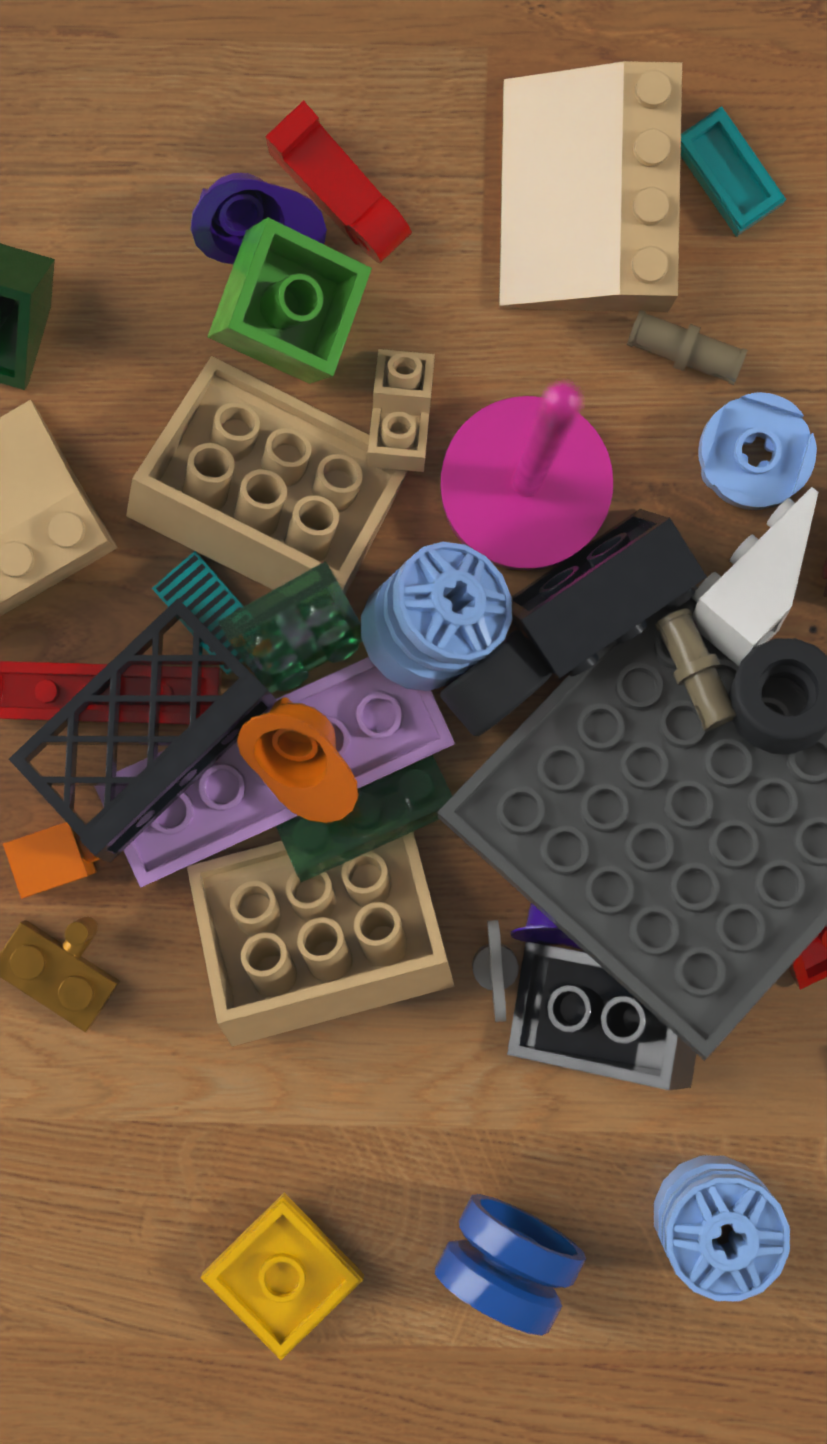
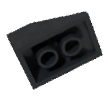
M525 942L507 1055L669 1091L691 1088L697 1053L585 951Z

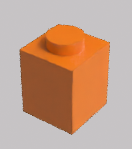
M67 822L3 843L21 899L97 873L94 862L100 860V858L95 857L79 840L81 837Z

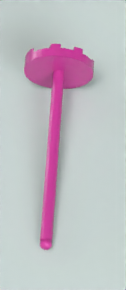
M559 382L552 385L545 393L544 398L535 396L512 397L494 402L482 408L461 426L446 451L441 471L440 489L447 521L462 544L485 555L494 566L528 571L559 565L577 554L591 541L608 514L613 494V470L610 457L597 431L578 413L582 402L581 395L578 389L570 383Z

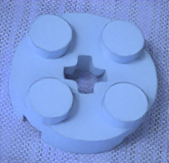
M763 392L747 394L724 405L709 419L700 437L698 459L701 465L703 482L707 487L714 490L722 500L738 508L761 510L782 504L787 498H790L804 487L815 466L817 445L814 434H810L808 425L802 419L804 416L802 412L789 400L775 394ZM756 437H761L765 439L764 449L772 452V457L770 461L762 460L755 467L748 463V456L742 453V445L751 444Z

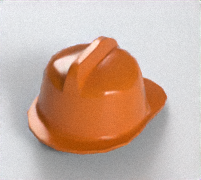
M283 697L274 703L268 713L252 717L241 727L237 739L240 755L261 777L278 800L292 813L309 821L329 823L342 820L353 811L358 799L357 780L348 764L336 750L334 727L326 715L314 707L302 703H293L288 698Z

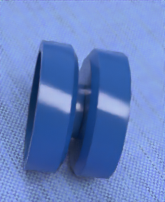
M482 1194L472 1195L459 1219V1228L467 1240H455L447 1243L435 1267L436 1277L459 1299L506 1326L540 1336L549 1333L562 1308L561 1300L554 1288H566L574 1284L586 1260L584 1252L571 1239L536 1216L494 1197Z

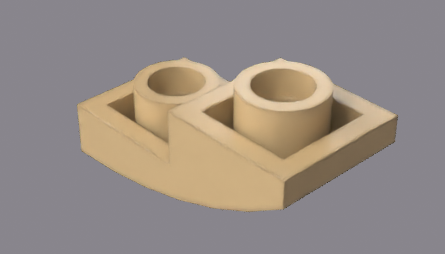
M378 349L367 467L424 472L435 354Z

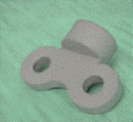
M491 920L487 921L489 944L482 946L474 955L472 970L478 983L482 987L492 990L495 1022H506L504 989L514 983L518 975L519 966L513 951L501 944L499 921Z

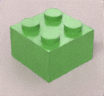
M266 218L245 232L207 338L309 384L333 377L372 268L275 220Z

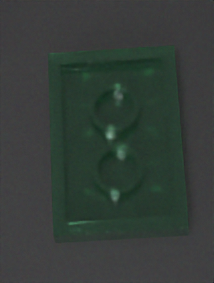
M326 561L218 621L230 644L270 693L276 690L287 691L299 686L308 678V672L328 661L336 663L350 657L358 650L359 643L363 642L361 639V624Z

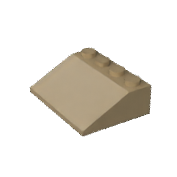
M623 61L504 79L499 308L669 312L678 297L682 107L681 62Z
M211 356L132 478L126 516L332 619L368 553L408 471L367 467L368 434Z
M31 400L0 417V616L118 548Z
M407 807L187 866L217 1024L231 1046L455 987Z

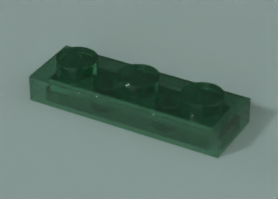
M433 755L359 788L358 799L353 811L342 820L322 823L309 821L301 816H297L277 825L276 828L300 882H304L440 820L437 812L452 797V794Z

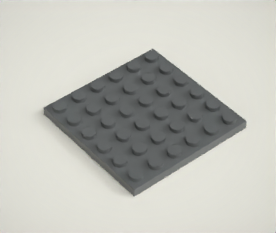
M691 598L672 610H666L663 607L645 620L648 625L639 635L620 644L616 640L597 652L599 659L592 667L579 675L568 676L437 812V815L445 825L705 1061L827 925V732L813 746L794 754H772L751 745L738 733L733 721L715 729L704 731L701 726L702 722L685 685H678L673 676L677 668L660 631L655 626L660 619L678 610L689 608L693 614L697 602ZM701 635L709 654H716L721 666L717 669V672L729 694L739 666ZM787 678L769 679L761 690L764 704L773 712L783 716L798 715L807 705L805 690L795 681Z

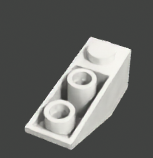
M813 487L796 503L792 499L787 498L767 521L770 529L760 539L756 538L753 534L747 537L730 558V562L734 565L722 577L716 572L710 574L697 588L695 595L692 597L697 602L692 618L699 633L738 666L756 646L768 642L779 631L792 607L818 497V491Z

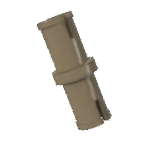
M640 310L627 343L630 347L634 346L674 361L673 367L684 371L685 367L688 366L728 381L731 385L735 384L748 351L747 349H740L700 334L701 327L690 324L687 329L646 314L643 310Z
M689 608L678 610L660 619L655 626L660 631L677 668L673 676L678 685H685L702 722L703 730L709 731L732 721L736 713L732 708L731 699L717 672L721 664L716 654H709L692 618L691 610Z

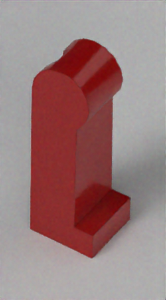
M304 100L265 136L270 156L355 245L358 244L377 263L380 264L412 234L408 223L396 207L377 190L319 122V117Z

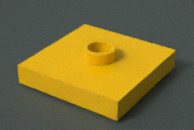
M284 1192L202 1272L200 1278L282 1360L364 1280V1274Z

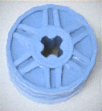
M444 541L424 546L369 596L361 614V639L369 659L386 678L406 689L434 690L449 685L466 670L490 654L505 640L512 621L511 594L500 571L485 555L469 546Z
M698 1156L679 1164L663 1180L654 1201V1227L676 1275L693 1292L714 1301H742L762 1293L780 1276L790 1253V1227L780 1203L745 1164L726 1156ZM730 1224L733 1230L728 1233L729 1242L719 1244L716 1238L721 1236V1226Z

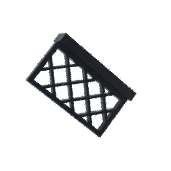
M177 598L20 747L9 760L81 837L79 840L95 857L111 863L237 742L241 727L252 717L266 714L277 700ZM181 618L194 631L193 655H162L163 635ZM203 641L216 655H202ZM152 646V655H143ZM131 665H152L150 695H120L121 675ZM162 665H192L191 695H160ZM202 665H227L239 677L222 695H201ZM110 686V695H101ZM89 705H109L108 736H78L79 715ZM120 705H150L148 736H118ZM160 705H190V726L180 736H159ZM200 705H211L200 715ZM68 726L67 736H57ZM47 745H67L65 777H43L30 761ZM78 745H107L106 777H76ZM118 745H148L147 767L137 777H116ZM158 745H169L158 756ZM51 785L64 786V799ZM75 786H105L104 808L87 824L74 810ZM116 786H126L115 797Z

